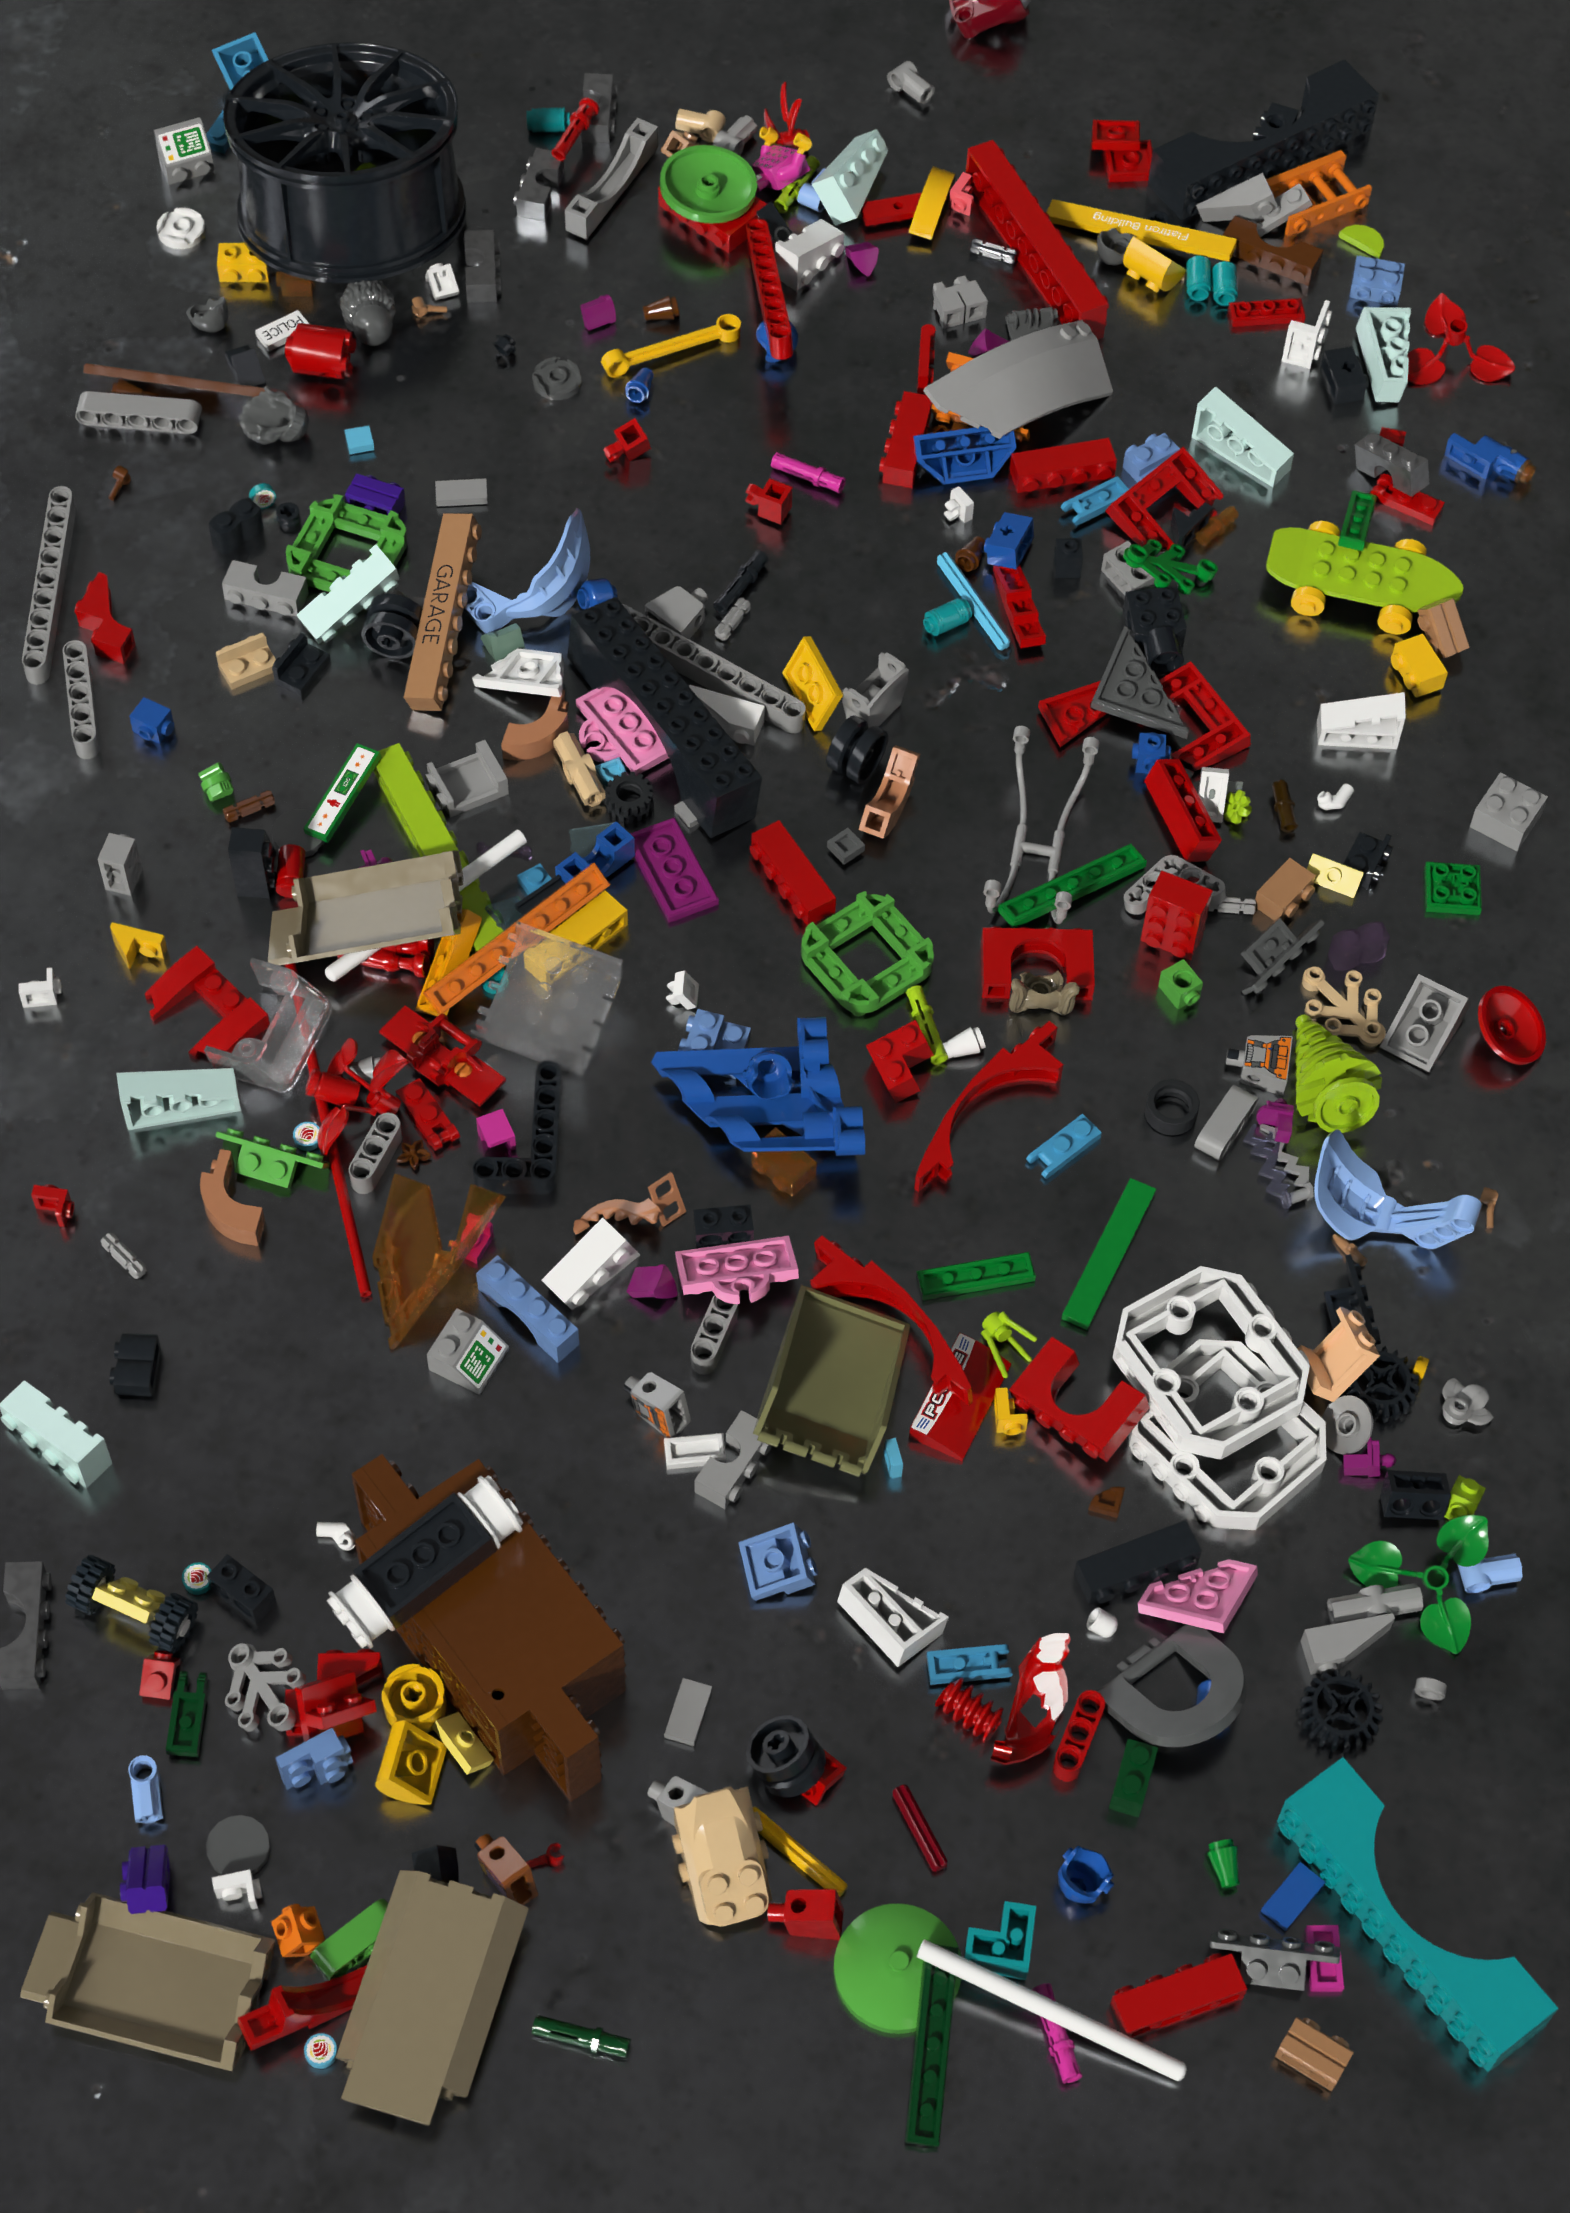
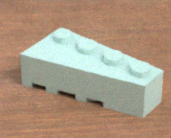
M877 129L855 137L812 183L835 226L858 217L888 152L885 141Z
M1364 307L1357 323L1356 331L1375 402H1399L1407 385L1409 358H1407L1409 350L1408 334L1410 331L1409 317L1411 308Z
M1216 386L1197 404L1192 433L1193 439L1272 488L1291 470L1294 453Z
M374 545L369 550L372 555L367 560L359 559L352 565L353 568L350 570L351 574L348 577L344 575L332 583L329 587L330 593L322 592L297 614L300 622L318 644L322 641L326 643L337 635L336 630L342 625L348 626L353 623L358 617L356 614L364 608L368 610L372 599L384 592L386 594L390 593L398 586L397 582L400 580L396 568L377 545Z
M234 1068L116 1073L120 1103L128 1130L241 1111Z
M24 1380L0 1403L1 1421L10 1430L13 1431L16 1428L20 1431L22 1439L30 1447L35 1448L37 1446L43 1451V1457L51 1465H60L64 1469L63 1473L72 1483L80 1482L85 1488H88L113 1464L104 1438L97 1433L93 1436L88 1431L89 1428L80 1420L75 1424L68 1412L59 1406L53 1409L52 1401Z

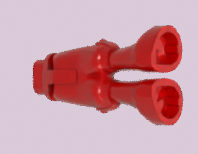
M434 939L383 947L359 965L382 969L387 972L405 969L412 971L418 978H427L431 967L430 959L434 955ZM410 954L415 956L413 958L401 957L400 955Z

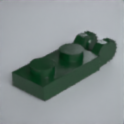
M181 1671L179 1674L177 1692L174 1691L166 1743L167 1755L198 1757L207 1700V1672L199 1673L196 1693L187 1692L189 1685L188 1671Z

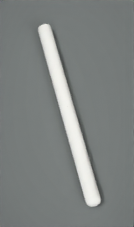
M518 829L464 867L462 869L463 885L459 886V891L526 844L527 840L522 832ZM381 948L344 954L325 969L326 977L330 981H337Z
M925 1939L919 1948L917 1958L1175 2081L1182 2080L1186 2075L1187 2066L1184 2062Z

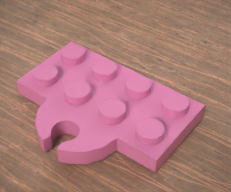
M611 687L596 688L576 699V707L587 719L579 730V743L582 749L586 748L587 744L591 741L601 743L597 747H590L586 750L592 760L607 762L620 757L631 772H635V776H638L639 773L641 774L669 758L649 720L638 706L619 690Z
M789 1236L675 1252L683 1295L713 1291L715 1296L723 1302L740 1304V1290H748L749 1300L752 1303L767 1294L770 1290L771 1282H785L799 1278L798 1266Z

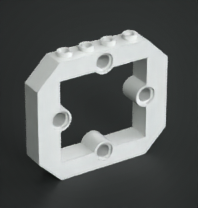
M1203 1266L1192 1270L1123 1308L1112 1357L1131 1385L1146 1395L1150 1407L1149 1410L1179 1451L1219 1460L1299 1416L1310 1368L1306 1354L1301 1350L1298 1351L1292 1343L1290 1333L1284 1327H1280L1275 1320L1272 1309L1268 1305H1264L1259 1299L1253 1284L1247 1283L1240 1274ZM1219 1299L1244 1332L1247 1347L1262 1356L1280 1383L1262 1393L1253 1387L1240 1388L1234 1396L1231 1411L1202 1426L1178 1394L1181 1385L1179 1375L1169 1368L1160 1369L1141 1342L1164 1329L1175 1335L1187 1333L1192 1327L1195 1312ZM1174 1313H1181L1185 1317H1177ZM1256 1331L1265 1332L1267 1335H1266V1336L1258 1335V1334L1256 1333ZM1165 1385L1169 1387L1170 1390L1164 1391L1160 1389L1158 1386ZM1241 1404H1249L1253 1409H1245Z
M1199 1339L1165 1367L1174 1370L1179 1375L1181 1385L1178 1393L1182 1392L1189 1396L1182 1399L1191 1412L1196 1405L1199 1386L1219 1369H1222L1239 1387H1253L1261 1393L1280 1383L1276 1375L1241 1341ZM1165 1385L1158 1386L1160 1389L1164 1391L1170 1390V1388ZM1304 1401L1299 1416L1281 1425L1300 1444L1280 1461L1270 1456L1259 1459L1255 1464L1251 1477V1487L1234 1501L1199 1468L1200 1465L1196 1456L1178 1450L1175 1444L1155 1425L1158 1421L1150 1410L1146 1412L1129 1434V1446L1133 1455L1141 1461L1144 1460L1159 1480H1165L1172 1487L1178 1499L1183 1502L1186 1501L1194 1509L1196 1516L1201 1521L1208 1522L1213 1528L1257 1530L1321 1474L1326 1462V1422ZM1177 1469H1186L1189 1474H1181ZM1268 1473L1274 1479H1266L1261 1474Z

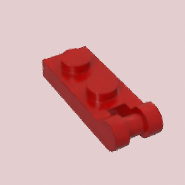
M931 324L923 325L921 328L917 393H924L923 390L928 386V383H933L934 369L929 368V365H934L936 328Z
M1381 474L1377 480V485L1370 492V494L1377 496L1376 502L1432 526L1445 502L1420 491L1411 497L1393 488V480L1389 474Z
M420 1078L395 1091L396 1097L401 1100L402 1106L434 1151L442 1148L443 1144L447 1141L453 1142L460 1138L457 1128L450 1122ZM443 1129L442 1132L438 1134L435 1133L436 1131Z

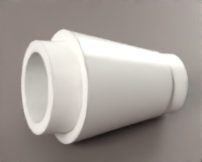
M969 1027L947 1042L942 1043L948 1059L980 1053L981 1049L986 1048L978 1027L973 1029Z

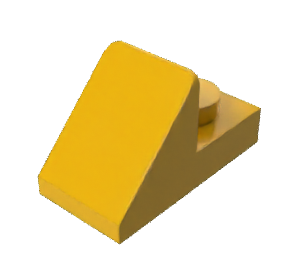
M114 922L111 923L110 929L114 943L128 969H131L137 953L150 958L158 957L164 959L167 953L164 935Z

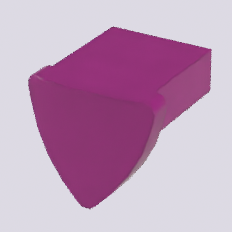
M869 242L845 246L846 256L852 260L855 267L864 275L870 276L877 263L879 248Z
M608 294L580 305L584 326L588 331L616 322L614 303Z
M985 328L974 340L968 354L978 357L1010 341Z
M665 1264L636 1267L626 1291L632 1298L654 1297L668 1299L678 1295L675 1280Z

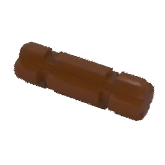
M266 790L259 793L260 796L258 797L254 795L236 802V806L232 804L224 807L223 815L227 822L237 820L240 815L245 817L262 810V806L267 808L274 805L275 798L272 792Z

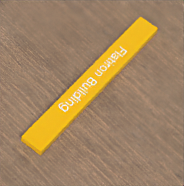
M1052 199L1047 209L1053 224L1099 234L1101 231H1109L1112 228H1116L1119 233L1133 234L1145 244L1230 262L1237 246L1236 238Z

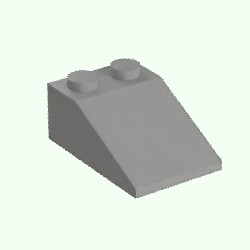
M1418 974L1379 1048L1430 1073L1471 1006L1469 998Z

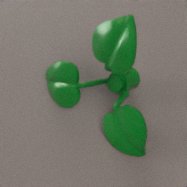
M1465 1515L1446 1522L1437 1534L1436 1543L1439 1549L1448 1554L1440 1566H1429L1423 1572L1399 1569L1402 1564V1555L1395 1545L1386 1541L1371 1542L1349 1556L1348 1562L1353 1574L1366 1587L1373 1585H1382L1384 1588L1396 1587L1398 1584V1574L1422 1578L1425 1587L1436 1591L1438 1604L1428 1605L1421 1614L1420 1627L1424 1636L1433 1644L1453 1654H1458L1463 1649L1471 1628L1469 1609L1459 1598H1449L1443 1602L1442 1589L1446 1587L1449 1581L1446 1569L1451 1558H1453L1456 1564L1463 1567L1474 1566L1484 1559L1489 1545L1488 1519L1486 1517Z

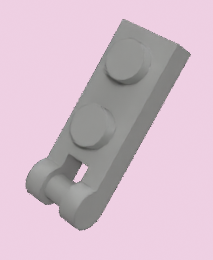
M1300 183L1276 197L1275 201L1278 208L1272 210L1269 214L1262 215L1256 219H1245L1257 224V232L1260 237L1286 222L1288 216L1312 206L1310 198Z

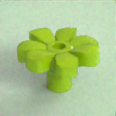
M1237 790L1236 793L1229 792L1226 795L1229 803H1225L1224 812L1226 813L1223 816L1227 822L1239 824L1242 821V816L1248 817L1251 814L1250 798L1245 796V791Z

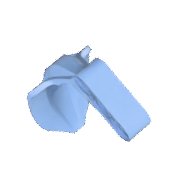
M576 508L573 514L569 516L556 551L544 568L534 576L526 593H521L516 599L511 600L474 582L468 585L467 606L463 608V611L484 633H494L511 620L517 618L538 617L541 615L559 617L564 615L575 603L577 591L582 583L586 581L590 567V545L581 510Z
M1340 1130L1332 1131L1324 1140L1315 1178V1201L1325 1221L1345 1239L1356 1240L1370 1232L1395 1233L1405 1235L1421 1247L1436 1249L1474 1231L1482 1207V1203L1477 1198L1470 1195H1460L1445 1202L1404 1207L1397 1203L1394 1198L1385 1194L1377 1172L1354 1153Z

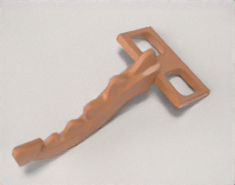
M668 1173L648 1186L652 1200L648 1198L643 1202L636 1203L628 1200L614 1199L592 1207L581 1219L575 1220L574 1233L579 1234L590 1227L589 1221H598L599 1215L609 1219L615 1214L616 1221L628 1217L631 1225L637 1224L642 1219L655 1224L659 1219L663 1227L686 1212L673 1173ZM669 1180L671 1185L670 1191L658 1198L655 1191L656 1188ZM676 1201L679 1208L678 1211L665 1219L664 1208Z

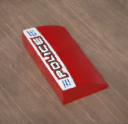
M959 1332L951 1351L960 1363L971 1385L973 1403L968 1406L948 1389L938 1396L932 1391V1384L910 1427L909 1438L963 1462L994 1401L995 1389L1001 1387L1005 1378H1003L990 1348ZM1001 1356L1008 1373L1012 1364Z

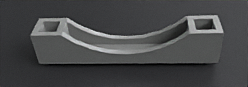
M639 118L633 122L626 131L616 156L602 178L588 191L577 194L566 207V231L585 239L591 235L658 149V126Z

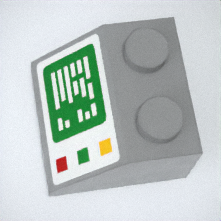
M200 117L154 130L160 166L169 185L215 172L211 149Z
M456 1308L427 1353L428 1367L430 1371L480 1395L508 1352L509 1345L482 1320Z

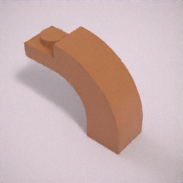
M897 745L893 747L882 783L873 800L866 804L858 830L882 839L889 835L896 825L910 795L915 780L914 774L921 754Z
M220 1149L218 1158L212 1161L210 1173H201L200 1190L206 1214L212 1225L227 1238L239 1243L259 1246L265 1225L263 1208L240 1204L229 1197L227 1190L234 1169V1160L231 1151Z

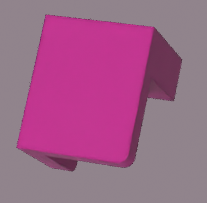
M503 1109L476 1118L479 1137L481 1141H486L488 1147L491 1148L507 1142L511 1151L516 1149L515 1134Z

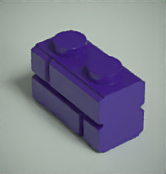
M356 473L351 485H349L345 492L346 503L387 516L390 510L397 514L401 513L406 502L404 488H401L400 485L394 482L385 483L379 481L372 475L363 476Z
M165 1844L150 1846L149 1849L146 1846L133 1847L129 1850L128 1861L122 1862L123 1881L126 1882H120V1897L122 1902L127 1901L128 1912L131 1914L146 1913L147 1910L150 1912L165 1911L168 1906L171 1866L168 1847Z

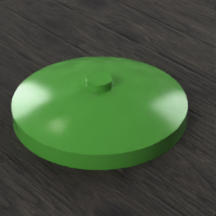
M697 145L684 148L671 155L661 170L660 191L665 202L675 212L693 221L723 223L734 220L750 209L756 197L757 179L752 167L741 156L722 147Z
M886 1904L864 1912L846 1928L835 1952L834 1979L841 2000L858 2020L871 2028L887 2033L902 2034L916 2032L923 1960L916 1956L923 1940L925 1939L937 1945L959 1948L953 1934L939 1918L916 1906ZM957 1976L955 1980L954 2001L961 1984V1978Z

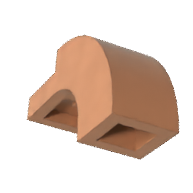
M565 690L562 691L561 697L551 696L546 712L538 720L528 724H508L501 743L503 759L514 761L528 760L544 755L554 749L553 740L559 734L568 731L567 712L569 702L565 701Z

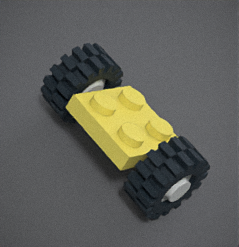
M92 1554L87 1555L81 1561V1566H77L75 1575L73 1574L71 1577L72 1582L67 1587L69 1589L65 1595L67 1605L92 1615V1613L97 1611V1608L104 1604L145 1624L155 1620L151 1623L150 1627L152 1629L148 1635L150 1636L148 1640L151 1644L171 1653H175V1651L180 1649V1645H184L185 1638L189 1637V1631L194 1627L195 1623L193 1622L198 1615L196 1613L199 1608L197 1602L175 1592L170 1593L165 1598V1595L159 1591L151 1589L147 1591L138 1587L139 1583L130 1578L122 1577L114 1581L115 1565Z

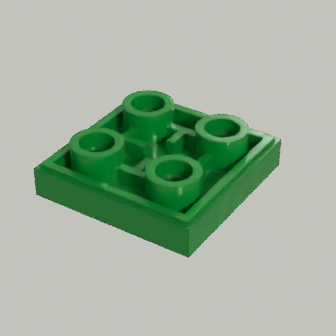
M1441 862L1425 863L1426 912L1481 914L1480 865Z

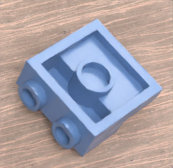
M1357 255L1349 298L1397 306L1405 264Z
M1166 433L1159 436L1152 434L1141 446L1138 447L1134 444L1126 450L1123 468L1138 483L1180 448Z
M697 1009L695 1016L690 1015L688 1018L686 1031L689 1032L687 1039H681L678 1051L743 1049L747 1047L751 1028L725 1022L724 1015ZM719 1075L736 1080L733 1075Z
M794 1522L738 1542L751 1598L755 1601L782 1591L788 1595L815 1585L813 1576L818 1575V1569L812 1557L809 1558L807 1548L811 1547V1540L807 1531H802Z
M330 1728L276 1757V1762L281 1779L288 1790L292 1787L298 1788L307 1784L314 1775H316L321 1785L326 1782H336L349 1770L348 1765L353 1763V1759L349 1753L351 1752L350 1747L344 1736L340 1735L337 1737L333 1728Z

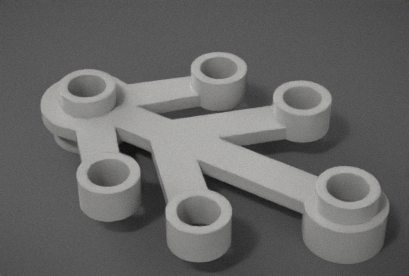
M240 1643L234 1646L229 1653L228 1661L235 1672L230 1692L225 1698V1704L235 1712L243 1709L238 1717V1725L248 1732L258 1727L260 1720L255 1711L260 1695L269 1708L267 1715L268 1723L278 1731L292 1729L296 1723L295 1712L289 1706L280 1702L270 1685L287 1684L292 1689H295V1687L305 1684L306 1675L298 1668H291L288 1671L261 1672L257 1665L274 1664L279 1669L284 1670L291 1665L293 1661L292 1654L284 1648H279L275 1651L258 1652L251 1644ZM247 1675L250 1683L245 1697L241 1692Z

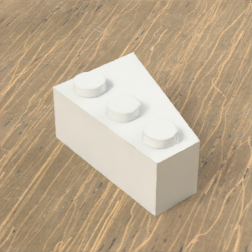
M823 219L803 228V233L799 235L795 233L789 235L790 240L786 242L781 240L775 242V259L780 281L796 291L809 284L819 271H823L828 263L835 257H839L844 250V233Z
M1405 692L1321 704L1317 717L1318 745L1397 749L1406 719Z
M602 1218L542 1281L573 1310L584 1304L589 1296L638 1258L640 1254Z
M864 1568L843 1583L837 1602L895 1665L899 1667L943 1634L949 1616L942 1612L937 1614L923 1605L924 1602L915 1597L913 1600L898 1591L899 1587Z

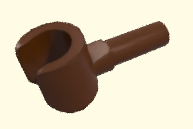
M121 465L117 466L113 471V478L117 481L108 497L112 501H114L123 484L128 485L131 482L128 469Z

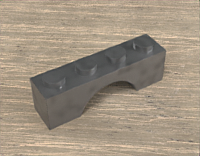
M42 1561L5 1563L3 1592L8 1603L21 1608L26 1613V1622L19 1637L9 1645L0 1648V1686L2 1689L39 1688L40 1677H45L46 1663L45 1659L41 1657L42 1648H47L48 1635L47 1630L43 1628L44 1619H49L50 1613L49 1601H45L46 1591L51 1590L52 1581L51 1573L46 1572Z

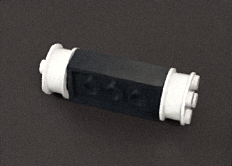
M490 1475L486 1478L479 1476V1483L464 1495L460 1492L451 1494L353 1570L355 1575L352 1574L350 1576L351 1582L337 1593L332 1591L328 1593L330 1598L326 1601L333 1609L332 1611L340 1622L347 1626L351 1635L362 1649L365 1646L372 1648L373 1640L388 1629L393 1632L395 1628H399L494 1554L497 1549L501 1548L500 1542L515 1530L519 1533L522 1531L521 1525L524 1523L518 1515V1509L509 1498L504 1500L499 1493L500 1488Z

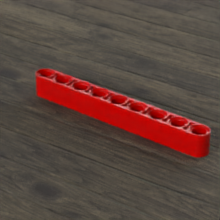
M753 219L746 224L748 250L770 353L773 358L784 360L793 355L790 322L768 223L763 219Z

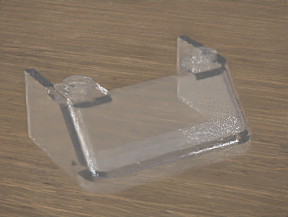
M251 958L250 964L259 985L272 988L276 994L284 996L262 1040L254 1038L242 1039L236 1044L232 1053L206 1046L204 1051L213 1069L234 1068L235 1077L238 1080L277 1092H286L296 1084L332 1012V1006L326 995L293 970Z

